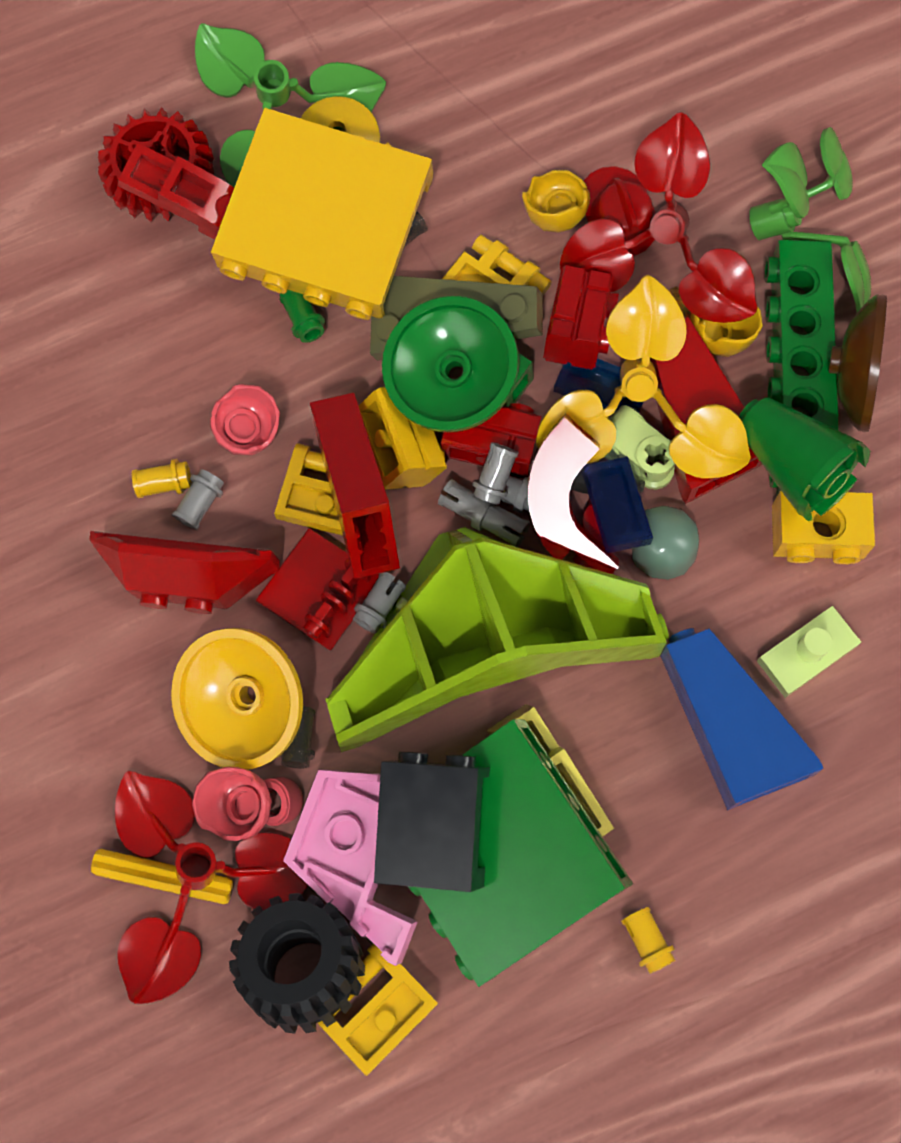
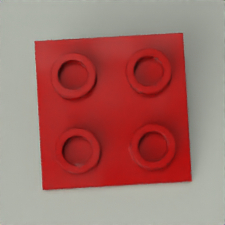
M309 528L260 593L256 602L329 651H332L353 622V617L356 614L354 607L356 604L362 605L380 574L354 579L348 553Z

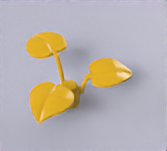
M648 274L643 276L638 284L616 304L607 320L606 336L608 343L617 355L626 359L620 368L621 386L615 388V394L609 405L603 409L599 396L591 390L570 392L558 399L547 411L539 425L536 438V446L539 449L551 429L567 414L600 444V449L587 464L596 462L605 457L615 443L616 427L608 416L615 412L621 399L626 396L632 401L643 402L654 398L674 427L680 431L670 442L669 454L677 467L685 473L699 478H720L741 470L751 459L746 429L742 420L735 412L718 404L704 405L695 409L689 415L685 424L679 419L662 395L661 389L658 388L655 367L650 358L668 361L676 357L683 348L687 332L685 319L676 299L662 283Z

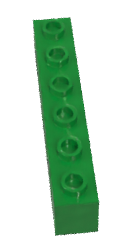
M779 240L773 256H767L764 268L765 283H771L772 296H768L766 300L765 319L767 323H772L773 336H769L767 340L766 360L767 363H773L774 377H770L768 381L767 397L790 408L802 407L809 412L811 418L839 431L837 374L829 373L832 346H836L832 242ZM790 287H799L802 290H804L806 294H797L790 289ZM790 326L803 328L807 335L795 333ZM791 366L804 368L809 376L796 374ZM769 475L770 487L776 488L778 496L781 490Z

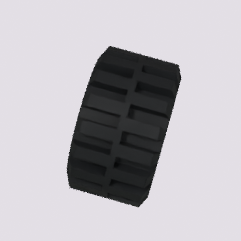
M289 893V901L283 902L280 896L269 899L271 907L263 911L259 905L251 911L255 918L250 924L244 920L237 929L242 938L241 940H232L230 951L236 959L229 961L230 972L236 978L233 981L236 990L253 1011L268 1025L275 1029L279 1025L284 1032L296 1034L297 1027L300 1026L305 1033L317 1031L316 1023L322 1021L328 1027L336 1022L333 1017L335 1012L340 1009L346 1014L352 1007L348 997L350 994L359 995L362 985L357 977L365 975V964L360 958L363 955V951L348 923L331 903L325 905L320 897L311 894L307 901H305L300 893ZM304 943H314L322 946L319 963L308 977L292 984H279L275 982L276 967L288 950Z

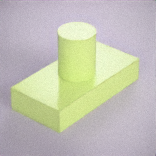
M831 606L763 654L757 662L786 698L855 649L861 641L837 610Z

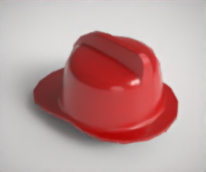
M612 166L597 169L585 178L584 183L590 193V203L585 214L587 222L603 218L616 220L624 229L625 241L650 228L651 220L656 212L647 189L640 183L637 175L628 169ZM650 237L628 250L635 257L645 252L655 239Z

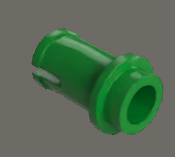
M287 290L285 294L280 293L279 300L293 324L291 328L293 336L300 338L304 343L319 339L325 331L324 317L316 313L312 303L305 300L303 294Z

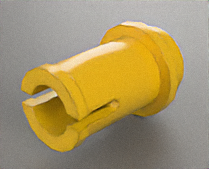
M172 459L169 465L132 470V483L137 498L175 490L178 494H183L184 489L190 488L192 485L190 480L191 472L187 461L179 462L178 459Z
M645 907L627 916L621 922L625 925L642 958V961L639 962L640 967L646 966L649 974L676 961L672 954L675 948L673 945L668 947L650 913V908Z

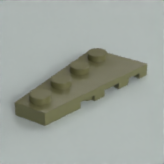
M393 276L384 302L385 315L380 319L371 316L370 354L377 361L382 360L388 337L397 323L418 305L446 296L467 297L486 304L504 319L515 340L542 336L543 294L537 286Z

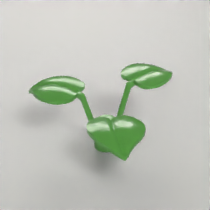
M200 24L198 27L195 41V59L202 82L211 92L228 98L237 95L245 84L249 88L255 86L257 97L263 104V110L264 107L272 110L273 107L282 106L288 101L291 91H295L308 103H316L328 97H347L360 102L372 112L386 87L385 79L375 72L354 64L336 62L320 66L311 74L310 87L313 94H310L298 84L296 78L289 79L288 71L281 62L276 60L265 61L264 50L259 41L252 35L237 29L218 28L207 24ZM334 127V129L344 130L342 127ZM238 131L228 137L222 146L220 153L222 173L228 184L235 187L255 131Z
M828 127L822 131L820 137L821 155L824 166L829 174L826 180L806 190L807 172L797 145L793 142L782 144L767 157L762 167L776 179L785 197L751 207L749 218L752 231L759 241L782 235L783 240L831 241L832 244L839 245L841 247L844 271L852 290L858 313L871 296V274L860 244L857 241L850 242L846 236L794 232L795 226L801 225L802 218L808 214L810 197L831 188L833 185L839 200L849 198L852 192L853 178L848 159L842 150L834 129Z

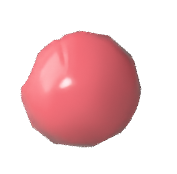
M244 384L233 386L230 391L216 401L211 411L210 428L218 445L233 455H255L266 449L278 433L280 410L273 396L260 386Z
M223 767L209 771L196 785L192 801L195 818L200 828L210 831L226 841L246 840L256 836L268 822L272 805V798L265 781L257 774L239 767Z

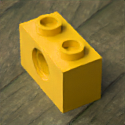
M782 491L779 492L772 504L773 557H787V561L791 563H808L814 561L815 558H833L834 563L847 565L860 562L875 546L873 493L847 492L835 506L822 516L816 511L811 512L813 519L811 521H807L796 512ZM821 522L826 524L830 528L832 536L824 537L819 535L815 531L813 523Z

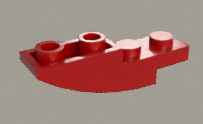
M138 142L118 178L119 187L198 225V232L214 240L235 188L179 156L174 161Z

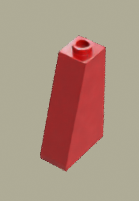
M689 317L684 318L687 332L686 340L678 355L668 361L650 358L655 367L658 388L661 389L662 395L679 419L685 424L689 415L695 409L704 405H722L731 409L739 416L744 409L743 404ZM657 403L665 437L672 441L680 431L674 427ZM749 447L751 456L749 463L741 470L720 478L694 477L679 469L676 464L674 465V473L680 496L683 502L687 504L762 466V464Z
M354 392L310 402L316 436L354 579L399 569L400 565L388 497Z

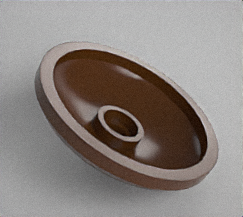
M877 294L869 299L851 319L844 334L842 347L832 346L829 373L838 374L840 402L851 424L858 431L862 432L869 431L874 410L885 331L886 295Z

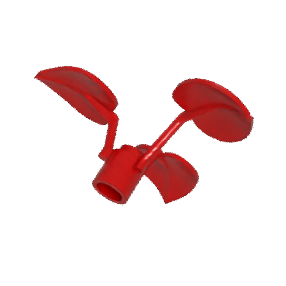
M678 112L666 123L651 132L641 142L635 155V173L644 188L654 193L665 192L667 205L661 207L654 215L650 228L625 241L624 229L616 220L603 218L590 221L578 229L567 242L560 259V271L561 268L567 265L583 268L586 272L594 270L609 273L613 277L611 292H614L628 283L635 270V259L628 249L637 246L650 237L666 245L678 241L681 245L686 264L692 270L679 284V295L685 307L692 314L707 321L731 323L744 320L753 316L758 309L755 295V278L751 266L740 253L730 248L711 249L703 254L697 264L688 243L689 237L685 234L689 226V215L673 198L674 194L683 198L697 196L705 187L710 174V157L702 133L686 113Z
M127 771L120 782L115 800V824L118 836L126 849L141 858L154 857L167 845L172 852L177 853L175 860L176 876L182 885L170 926L162 919L156 917L141 919L124 932L118 946V966L129 1001L134 1004H148L161 1001L178 992L192 979L199 966L201 945L198 938L190 932L178 930L191 890H200L210 885L216 873H222L231 878L239 877L237 892L241 901L253 910L260 905L264 911L271 907L269 899L280 896L283 902L289 901V893H300L302 895L309 885L283 861L291 839L279 834L258 833L256 836L240 841L235 850V860L238 868H231L224 861H216L213 850L206 844L200 842H193L187 845L183 843L177 844L174 840L186 836L194 823L195 814L190 795L181 786L169 780Z

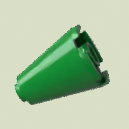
M769 397L760 401L757 399L752 400L739 415L746 429L748 446L796 512L807 521L813 520L811 512L816 511L822 516L835 506L858 480L851 474L858 462L866 467L869 461L871 451L861 441Z

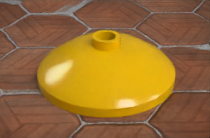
M234 627L205 634L188 647L180 658L174 672L171 701L176 723L191 748L208 762L221 768L239 767L247 770L255 769L275 760L294 740L303 712V694L300 679L287 654L265 635L250 629ZM249 686L255 692V701L251 700L248 695Z

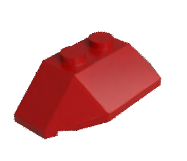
M90 531L89 536L90 542L124 588L137 599H140L139 604L141 606L154 609H167L168 603L185 604L184 610L198 614H212L213 608L228 609L277 572L280 566V560L272 550L112 534L99 531Z

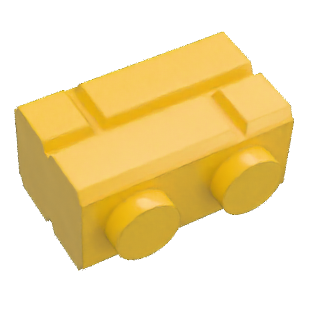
M385 387L374 390L358 405L385 490L399 489L405 486L406 488L423 487L447 469L445 452L441 450V445L438 443L434 431L423 428L406 418L394 405Z

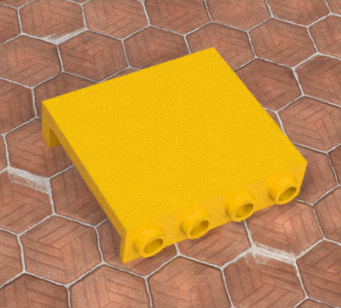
M264 107L211 250L217 267L220 268L219 271L232 279L241 281L245 280V277L262 281L261 284L271 291L285 294L287 290L303 294V298L308 302L322 307H327L329 303L344 307L348 314L359 319L370 320L371 316L379 319L383 318L385 315L384 302L423 191H429L433 179L432 159Z

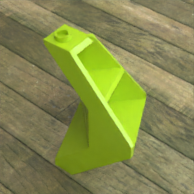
M463 527L438 535L407 583L406 589L401 593L385 619L388 623L387 626L379 628L354 667L325 700L340 750L344 752L360 747L459 697L565 666L644 660L659 657L667 644L666 640L669 639V634L662 614H656L650 597L649 587L645 583L504 544Z

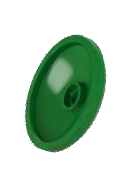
M461 296L435 298L409 311L392 330L386 342L382 358L383 381L394 405L413 423L438 432L467 430L484 423L494 416L509 399L516 384L519 370L517 344L504 319L486 304ZM453 367H462L463 373L459 378H449V372Z

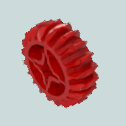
M162 107L156 116H151L144 108L141 118L135 120L134 117L127 114V125L121 126L114 123V136H103V146L105 149L98 151L100 163L98 174L101 181L104 182L103 188L105 193L110 198H113L115 205L120 210L127 208L129 214L134 219L144 212L146 219L152 222L156 213H162L163 218L169 222L171 216L169 211L118 186V178L137 142L174 161L177 158L175 151L177 148H180L189 156L188 161L213 175L214 167L212 163L214 155L212 148H209L206 134L203 131H198L197 124L194 123L193 119L184 121L179 111L168 118L167 112Z

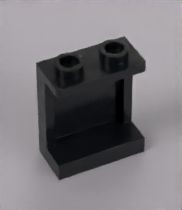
M399 752L398 760L381 761L374 883L473 892L483 888L485 867H478L483 778L489 777L490 767L476 766V757L462 755H446V764L428 763V753Z

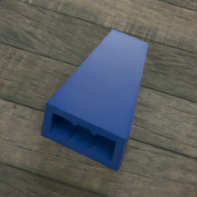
M689 628L669 637L668 641L670 644L665 646L660 657L727 810L811 778L824 769L820 759L710 629L696 633L694 628Z

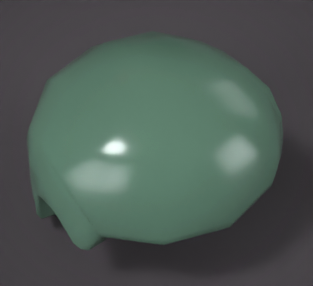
M658 506L646 509L637 516V520L633 523L631 529L632 560L637 568L652 578L669 580L684 575L696 560L699 548L698 528L695 521L681 508Z

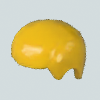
M552 170L539 177H532L527 192H522V199L533 224L544 231L560 233L571 230L584 218L590 203V193L584 181L569 170Z
M759 307L753 316L731 323L712 322L699 318L692 313L690 315L691 322L710 353L720 357H730L746 350L757 338L763 327Z

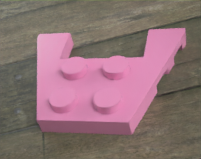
M327 769L318 770L283 861L326 903H332L351 921L349 925L362 937L366 936L382 951L380 955L387 962L394 966L399 965L403 961L417 921L373 901L379 884L374 883L381 774Z

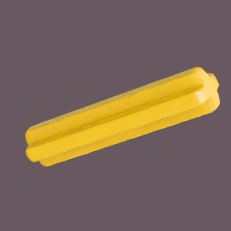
M97 849L91 862V872L96 876L180 894L182 885L177 879L175 865L105 849ZM215 875L210 885L200 890H191L189 897L219 904H228L233 891V881L228 877Z

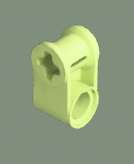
M622 405L610 417V420L616 427V440L605 458L618 465L647 489L657 490L664 488L671 482L674 476L675 463L669 454L671 440L649 425L634 409Z

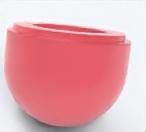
M285 777L265 779L264 781L269 793L275 790L281 798L280 812L274 814L270 811L266 824L278 826L293 821L300 814L303 807V794L300 787L294 781Z

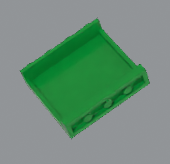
M512 719L462 755L476 757V766L490 767L489 777L483 778L478 851V867H485L484 887L473 892L408 886L416 896H422L431 911L428 917L433 928L441 937L449 939L457 952L455 961L458 968L468 980L474 979L478 987L494 979L498 974L634 884L525 719Z

